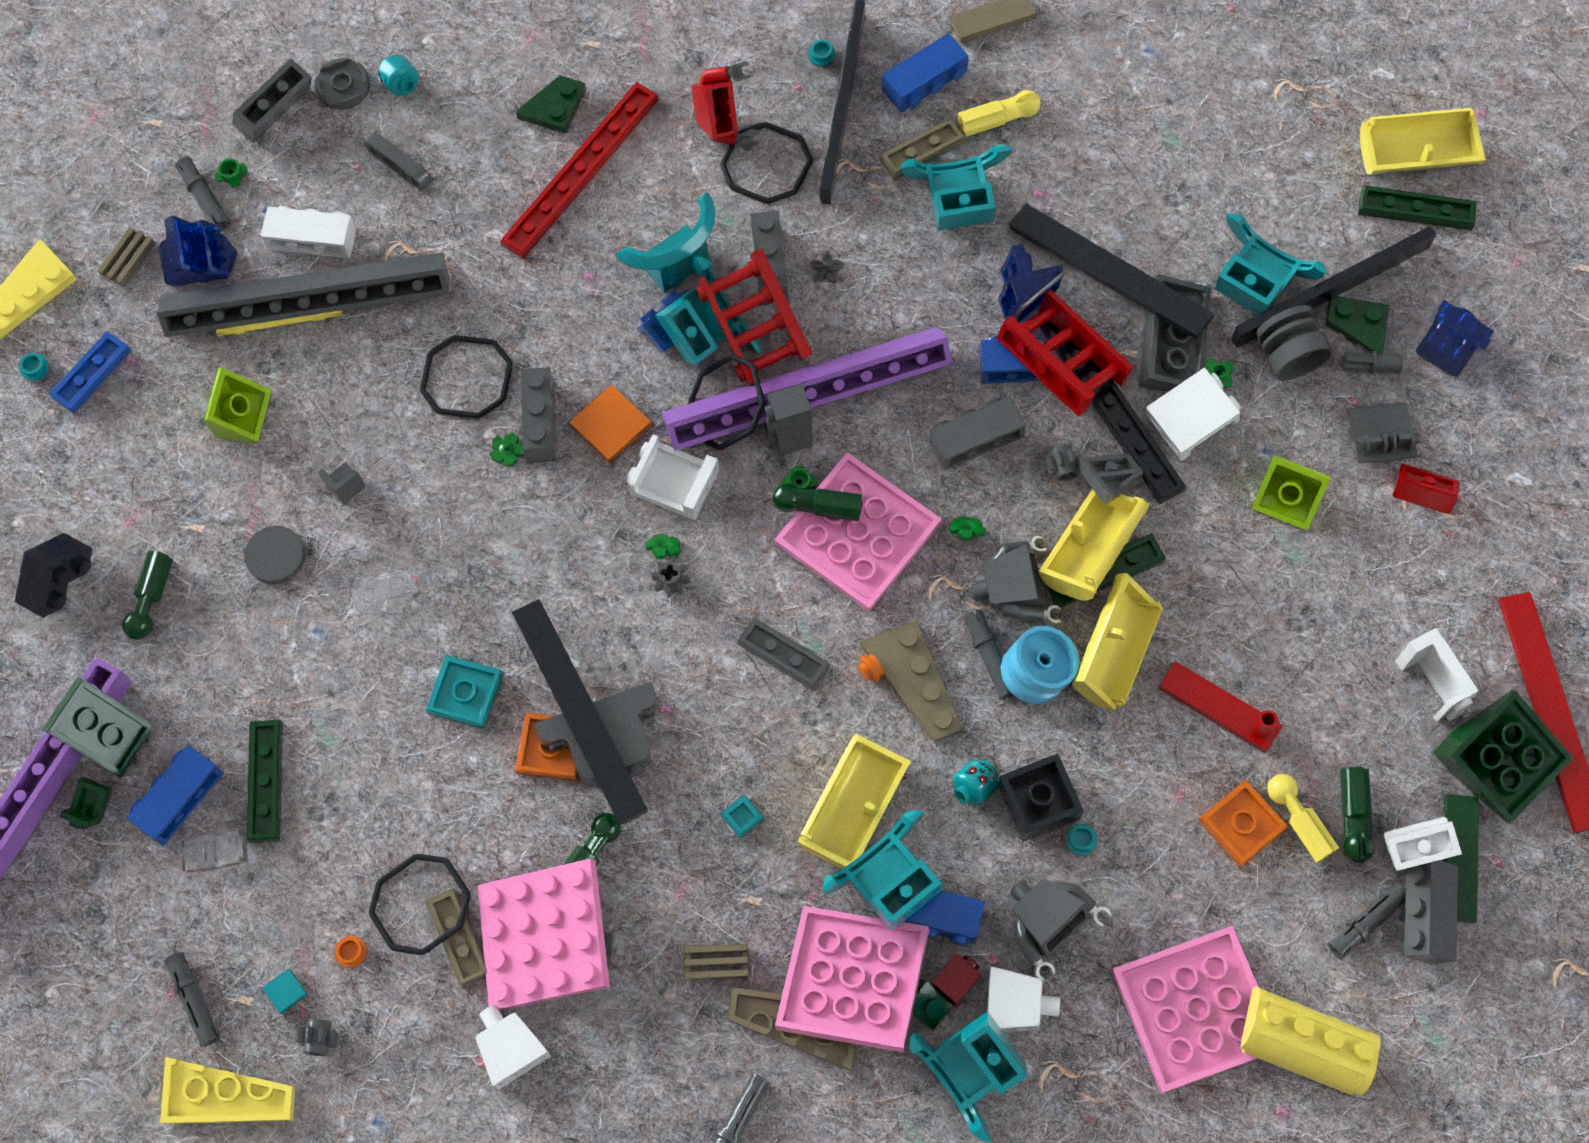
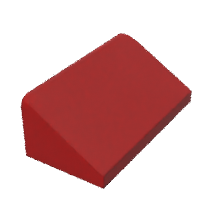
M1401 463L1392 495L1394 498L1450 514L1458 497L1460 481Z

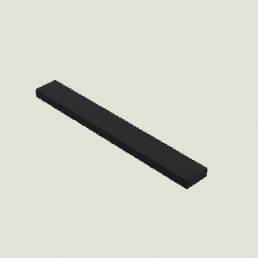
M864 0L854 1L820 183V201L823 204L831 205L865 22Z
M1027 203L1009 223L1010 229L1196 340L1214 318L1213 312Z
M1428 226L1241 323L1234 330L1231 339L1232 343L1238 348L1256 339L1258 328L1272 316L1286 309L1301 305H1308L1313 309L1329 301L1331 295L1338 296L1429 249L1436 236V232L1431 226Z
M1050 320L1040 326L1048 340L1060 332ZM1070 339L1055 349L1063 362H1066L1082 351ZM1089 359L1072 372L1085 383L1102 371V369ZM1109 379L1093 391L1095 396L1091 404L1125 454L1129 453L1144 473L1141 478L1158 503L1162 504L1185 491V484L1113 379Z
M540 599L512 611V615L619 826L648 813L641 795Z

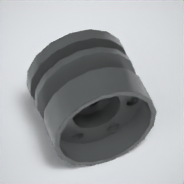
M1301 305L1286 309L1265 321L1256 332L1259 342L1263 344L1264 352L1270 354L1268 361L1278 380L1285 381L1304 376L1324 365L1334 353L1325 333L1319 331L1321 325L1311 306Z

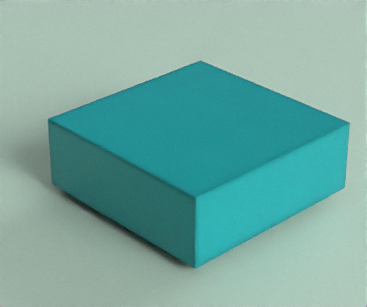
M745 794L720 813L723 820L739 839L743 838L764 821V817Z
M289 968L262 987L281 1015L308 996Z

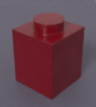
M956 953L934 979L932 986L954 1008H957L980 980L982 974L978 971L980 966L969 956L964 955L962 958Z

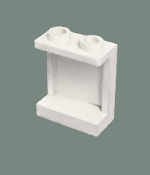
M1205 367L1146 407L1147 418L1180 461L1189 457L1191 449L1231 422L1235 425L1240 421L1239 411L1241 407L1232 395L1228 397L1222 390L1223 384L1215 373L1210 375Z
M653 434L650 441L645 442L639 454L641 459L637 467L633 466L628 474L627 483H629L631 495L696 520L718 475V459L706 455L705 460L680 450L674 451V448L662 444L659 436Z
M1437 628L1410 641L1395 660L1401 671L1418 663L1445 703L1434 716L1436 722L1445 718L1450 722L1464 714V709L1473 704L1471 699L1479 690Z
M1446 817L1384 832L1390 858L1397 871L1462 854L1452 821L1448 822Z

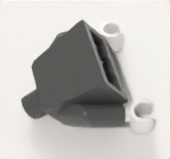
M1035 536L1031 543L1028 541L1005 543L991 557L990 561L983 565L986 581L971 585L974 600L978 602L989 599L994 608L1009 617L1033 622H1041L1043 620L1047 626H1057L1061 620L1052 619L1050 613H1059L1061 611L1060 607L1053 605L1047 610L1043 609L1047 604L1037 559L1044 557L1048 548L1040 549L1036 547L1043 543V537Z
M1043 879L1035 887L1030 888L1024 881H1021L1011 891V896L1018 901L1013 907V912L1016 916L1013 928L1017 945L1029 963H1034L1035 977L1042 981L1044 979L1039 973L1042 966H1047L1052 975L1055 974L1054 966L1051 963L1044 962L1042 959L1043 955L1048 959L1088 920L1095 928L1104 927L1103 923L1097 919V913H1101L1106 919L1111 918L1109 909L1106 907L1097 908L1095 906L1096 902L1077 884L1052 883L1047 879Z

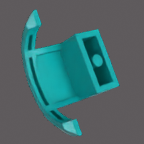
M997 144L978 156L941 164L921 163L912 158L907 159L900 167L905 176L928 181L937 231L993 222L995 203L991 184L986 182L984 170L1004 161L1010 155L1012 148L1007 145Z
M705 192L696 199L700 207V216L693 229L687 224L647 252L638 251L626 246L617 252L615 257L629 267L645 270L664 293L670 288L680 286L686 277L694 272L696 273L693 264L694 258L700 256L709 259L707 239L711 235L715 224V207L712 198L708 192Z
M1234 213L1226 215L1229 228L1244 244V247L1238 255L1233 254L1218 275L1215 290L1256 315L1274 306L1294 276L1317 280L1323 278L1327 270L1322 262L1318 260L1304 261L1290 256L1260 237L1242 215Z
M700 256L694 258L693 264L698 278L704 276L708 284L716 281L709 259ZM695 287L655 315L688 364L696 365L717 350L719 348L717 343L725 338L708 302L702 303ZM723 291L714 294L720 310L732 306ZM739 315L726 321L731 333L734 332L736 336L750 330ZM760 338L745 344L754 353H761Z
M922 810L906 812L894 827L870 849L843 869L825 877L822 891L826 895L831 894L851 883L890 931L895 930L941 892L942 882L922 859L917 861L901 842L922 818Z
M988 1011L935 1048L923 1036L913 1033L910 1038L909 1050L912 1054L921 1058L944 1085L963 1114L973 1136L984 1142L989 1143L992 1141L987 1125L975 1103L995 1089L1001 1095L1028 1077L1027 1066L1023 1058Z

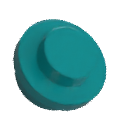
M817 40L810 46L808 58L815 66H828L835 59V49L829 41Z
M29 353L20 360L19 370L26 380L38 381L47 375L49 362L41 354Z
M1086 824L1072 826L1066 835L1068 849L1079 856L1088 855L1093 852L1098 842L1096 832Z

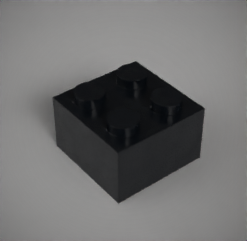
M1058 753L999 777L998 788L1022 842L1080 820L1084 810Z

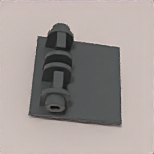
M1407 403L1348 408L1358 463L1418 457L1415 444L1420 443V436L1418 432L1414 433L1412 430Z

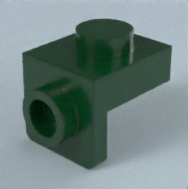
M86 777L79 779L71 806L61 811L60 818L69 821V825L77 829H87L101 823L112 788Z
M919 978L912 1014L927 1028L934 1031L953 1005L930 983Z

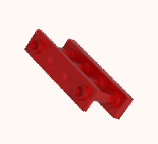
M762 248L749 255L751 261L748 262L747 266L710 284L707 283L704 276L697 280L699 286L695 288L702 303L708 302L732 354L743 358L739 347L778 328L780 331L785 329L789 337L786 345L751 361L756 365L757 371L790 355L793 357L797 355L799 360H802L813 354ZM751 276L755 278L760 277L764 287L760 288L761 292L724 310H720L714 294ZM765 302L773 304L777 312L773 315L774 318L733 337L726 321ZM737 362L738 365L734 366V370L740 382L746 381L747 385L754 383L751 368Z
M1049 290L1039 308L1040 313L1023 324L1019 323L1013 316H1010L1003 322L996 339L1079 417L1087 411L1095 396L1093 392L1095 389L1109 379H1113L1121 387L1126 382L1133 366L1052 290ZM1050 320L1060 332L1042 344L1031 332ZM1070 339L1082 351L1062 363L1051 352ZM1091 359L1102 371L1083 383L1072 371Z

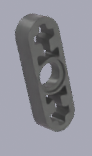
M374 132L364 142L367 150L375 158L417 189L423 191L432 182V177L425 168L378 133Z

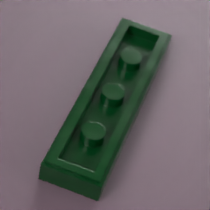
M1362 185L1358 215L1472 231L1475 226L1477 201Z
M1152 533L1124 546L1096 592L1112 586L1115 576L1119 573H1128L1132 577L1165 562L1166 558ZM1044 583L1056 606L1062 608L1078 601V599L1051 589Z
M280 719L250 721L247 803V842L249 844L280 841L283 722Z
M1446 794L1444 796V817L1447 818L1448 822L1452 821L1462 854L1445 858L1443 862L1458 866L1457 922L1474 924L1477 922L1479 797Z

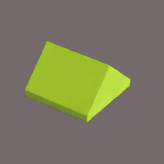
M220 367L218 368L204 422L216 438L257 443L272 390Z
M1274 455L1251 509L1308 531L1331 477Z

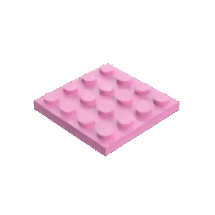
M847 452L818 488L863 494L860 521L816 516L814 513L798 511L774 539V543L870 612L940 526L942 519Z
M586 859L477 885L484 961L487 970L486 983L489 1007L496 1005L499 1011L610 987L595 860Z
M803 906L776 1018V1030L904 1053L929 927L903 922L891 932L880 918Z
M1233 926L1112 969L1113 976L1161 1094L1258 1059L1243 1053L1242 1048H1240L1252 989L1258 985Z

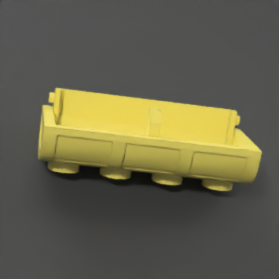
M1472 108L1370 117L1369 120L1361 124L1360 147L1364 167L1369 175L1472 164L1478 165L1483 164L1486 160L1475 111Z
M1092 489L1040 568L1039 574L1041 579L1051 589L1082 601L1092 599L1122 549L1131 538L1132 533L1148 511L1149 503H1146L1143 498H1132L1121 494L1109 504H1104Z
M1119 573L1115 576L1095 630L1087 645L1078 673L1072 682L1074 689L1088 701L1110 710H1115L1117 706L1125 705L1163 610L1161 603L1156 602L1128 573Z
M855 733L803 828L797 843L810 854L840 869L856 860L864 853L911 761Z
M1256 986L1252 989L1240 1048H1242L1243 1053L1349 1095L1358 1094L1362 1096L1374 1079L1381 1041L1380 1036L1374 1032L1364 1030Z

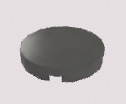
M348 58L334 59L324 64L314 81L316 93L322 103L330 108L339 110L353 108L360 104L367 97L370 89V79L366 69L359 62H353Z
M282 526L266 527L256 532L250 538L244 550V562L249 572L260 582L271 585L290 580V577L301 570L305 560V548L298 535L289 528Z

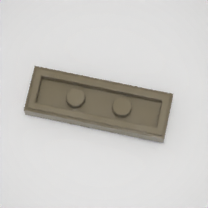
M999 0L953 15L950 22L959 42L963 43L1036 19L1037 12L1031 0Z
M950 118L880 154V161L892 179L896 180L904 175L900 165L907 159L913 158L918 162L927 164L965 144L966 138L953 119Z
M455 888L425 901L439 937L458 924L462 903ZM466 915L462 929L442 942L462 989L486 978L487 973L483 953Z

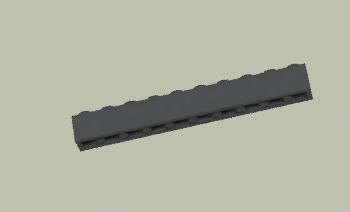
M444 252L164 295L160 297L157 315L164 336L172 337L449 294V273Z

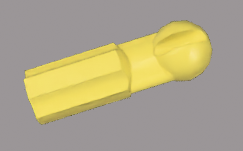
M1023 90L1014 97L1001 101L996 100L959 112L958 121L962 134L968 137L1005 125L1006 122L1014 119L1032 117L1040 109V98L1033 91Z
M1278 774L1269 780L1268 795L1274 802L1287 807L1292 815L1289 821L1290 826L1315 863H1318L1339 850V847L1313 808H1304L1298 800V785L1294 778L1286 774Z

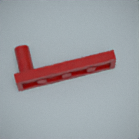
M1176 661L1158 688L1264 753L1268 751L1283 726L1278 722L1275 712L1271 710L1260 712Z

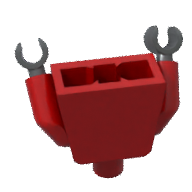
M741 62L732 65L731 69L729 66L709 68L702 73L699 83L692 84L691 86L697 124L714 142L732 145L739 143L743 149H751L759 143L751 140V138L758 134V131L749 129L743 134L738 133L731 77L735 81L750 78L751 75L746 76L742 72V67L750 64L748 62Z

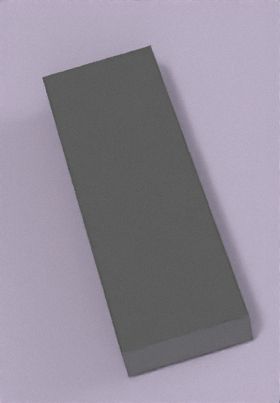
M756 618L752 619L737 641L738 645L813 691L830 668V663Z

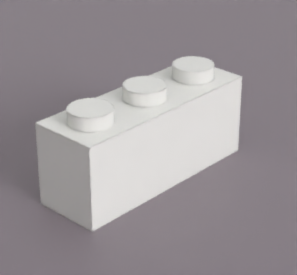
M279 206L278 208L268 207L261 238L268 250L350 259L356 227L351 216L343 212L325 213L315 209L296 210L287 206Z

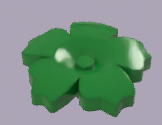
M512 432L511 434H506L504 440L498 435L493 438L492 449L494 451L490 453L492 461H496L499 464L504 461L505 466L508 467L513 466L518 461L517 457L524 456L523 445L521 442H518V435Z
M968 516L956 517L949 526L951 534L958 533V537L962 538L963 541H971L972 535L974 537H984L986 532L981 520L975 517L970 519Z
M657 534L645 543L646 550H652V554L655 555L656 559H664L666 554L669 557H678L681 554L680 540L673 536L668 537L666 534Z

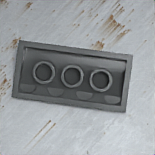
M1157 274L1154 277L1156 280L1209 310L1211 287ZM1146 310L1139 387L1169 392L1205 367L1208 326L1196 340Z

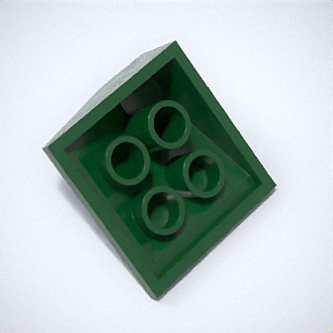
M1516 690L1509 691L1459 726L1433 751L1454 777L1509 824L1574 759Z

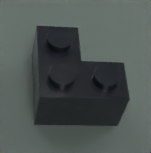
M62 533L25 551L14 602L42 618L61 610L67 600L66 591L68 583L86 575L90 570L93 548L66 533Z

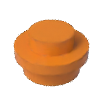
M873 654L867 657L863 655L859 658L860 665L857 668L861 676L867 682L869 680H872L874 683L879 682L880 677L885 672L878 659Z
M346 936L335 947L337 962L346 968H355L361 965L367 956L366 944L357 936Z

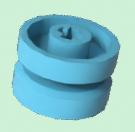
M1035 626L1026 630L1004 654L1000 669L1002 680L1006 687L1019 700L1030 704H1044L1053 700L1070 684L1078 673L1080 661L1076 647L1071 639L1062 631L1050 626Z

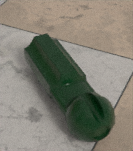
M785 483L774 490L773 503L778 510L785 513L802 511L814 513L816 516L860 521L863 494L819 488L817 490L797 488L790 483Z
M154 551L146 553L133 592L138 599L135 611L126 615L122 623L125 634L131 639H143L152 631L153 621L148 614L152 603L159 602L173 562V558L167 554Z
M1363 767L1343 768L1340 770L1342 816L1344 818L1345 835L1343 849L1345 855L1351 861L1363 863L1371 859L1375 851V844L1372 839L1369 769Z
M612 813L598 814L591 824L592 834L583 846L575 847L563 865L593 859L596 861L597 867L600 862L598 855L606 843L614 842L622 831L615 816Z

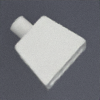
M997 967L990 968L987 1011L1003 1033L1038 1030L1040 1015L1059 1017L1060 997L1042 995L1041 979Z
M492 1005L479 1014L487 1029L475 1038L490 1081L498 1090L551 1057L548 1050L515 1012L503 1018L498 1007Z

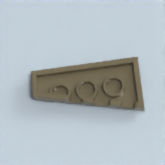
M917 621L860 641V646L866 654H873L878 659L884 669V676L892 685L893 690L904 701L911 714L933 743L962 733V726Z
M732 988L728 1014L729 1022L852 1072L855 1044L776 1030L775 1023L782 994Z

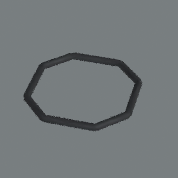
M762 122L741 129L738 133L743 134L749 129L759 130L766 127L799 140L807 162L793 189L766 198L734 185L726 163L736 145H729L720 162V167L731 190L763 203H772L793 196L798 192L813 163V158L804 137L800 134L768 122Z
M460 335L451 336L428 352L420 392L438 414L481 418L505 401L513 366L512 360L498 342L493 339ZM454 341L493 345L507 363L500 398L478 413L439 408L426 391L433 355Z
M730 354L698 374L688 400V404L694 403L704 376L731 360L751 368L760 403L750 428L721 445L711 440L702 442L716 450H724L751 435L756 429L765 406V398L756 365L735 354Z
M414 854L378 879L369 907V916L392 951L424 955L462 929L471 895L449 859L439 856ZM416 860L444 863L465 895L458 924L423 949L395 945L375 914L382 884Z

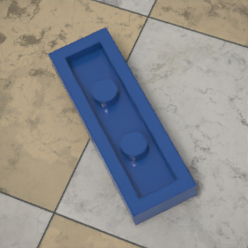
M106 331L49 393L50 397L74 414L131 352V349L124 342Z

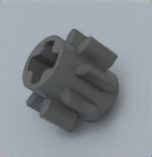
M1060 445L1050 451L1051 456L1046 458L1049 476L1056 474L1059 481H1067L1079 475L1076 467L1080 458H1082L1080 450L1073 452L1071 445Z
M673 558L664 564L659 561L658 572L651 573L652 580L658 581L654 586L655 591H665L667 598H670L671 594L676 592L682 595V585L689 583V577L682 575L686 571L685 564L678 566L674 563ZM670 575H675L671 578V581H666Z
M309 1019L306 1028L298 1027L296 1043H299V1046H304L303 1054L327 1056L328 1047H337L338 1032L335 1029H331L332 1022L321 1019Z

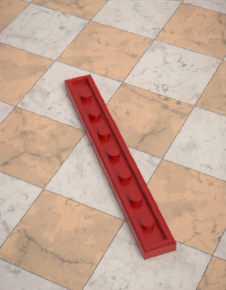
M635 82L500 240L501 245L524 259L659 101L658 95L640 83Z
M1531 592L1501 597L1498 602L1533 710L1574 758L1555 777L1573 834L1589 831V767Z

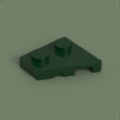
M561 75L517 109V119L566 134L584 96L586 84Z
M1331 295L1326 326L1337 333L1343 334L1347 340L1355 345L1359 343L1371 352L1376 351L1377 354H1383L1390 305Z

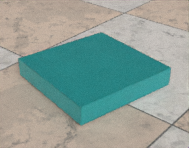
M445 655L425 710L426 713L485 729L504 675L503 670Z

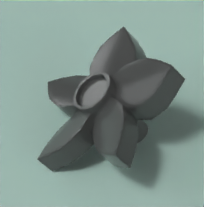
M829 251L823 255V262L820 260L810 261L812 267L818 270L815 273V282L822 280L826 276L830 282L836 283V272L840 271L844 266L843 262L832 260Z

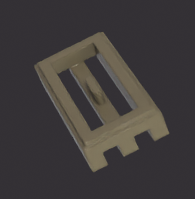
M129 227L99 267L98 273L124 287L154 246V240L149 236L145 237L141 232L137 233L133 228ZM140 243H142V245L139 247V249L136 251V253H135L134 256L132 257V253L135 251V249L138 247V245H139ZM124 264H127V265L125 266V268L122 270V272L120 273V275L117 277L116 275H117L118 272L121 270V268L124 266Z
M748 944L684 947L685 980L749 978ZM742 953V957L691 959V955ZM742 964V970L692 972L693 966Z

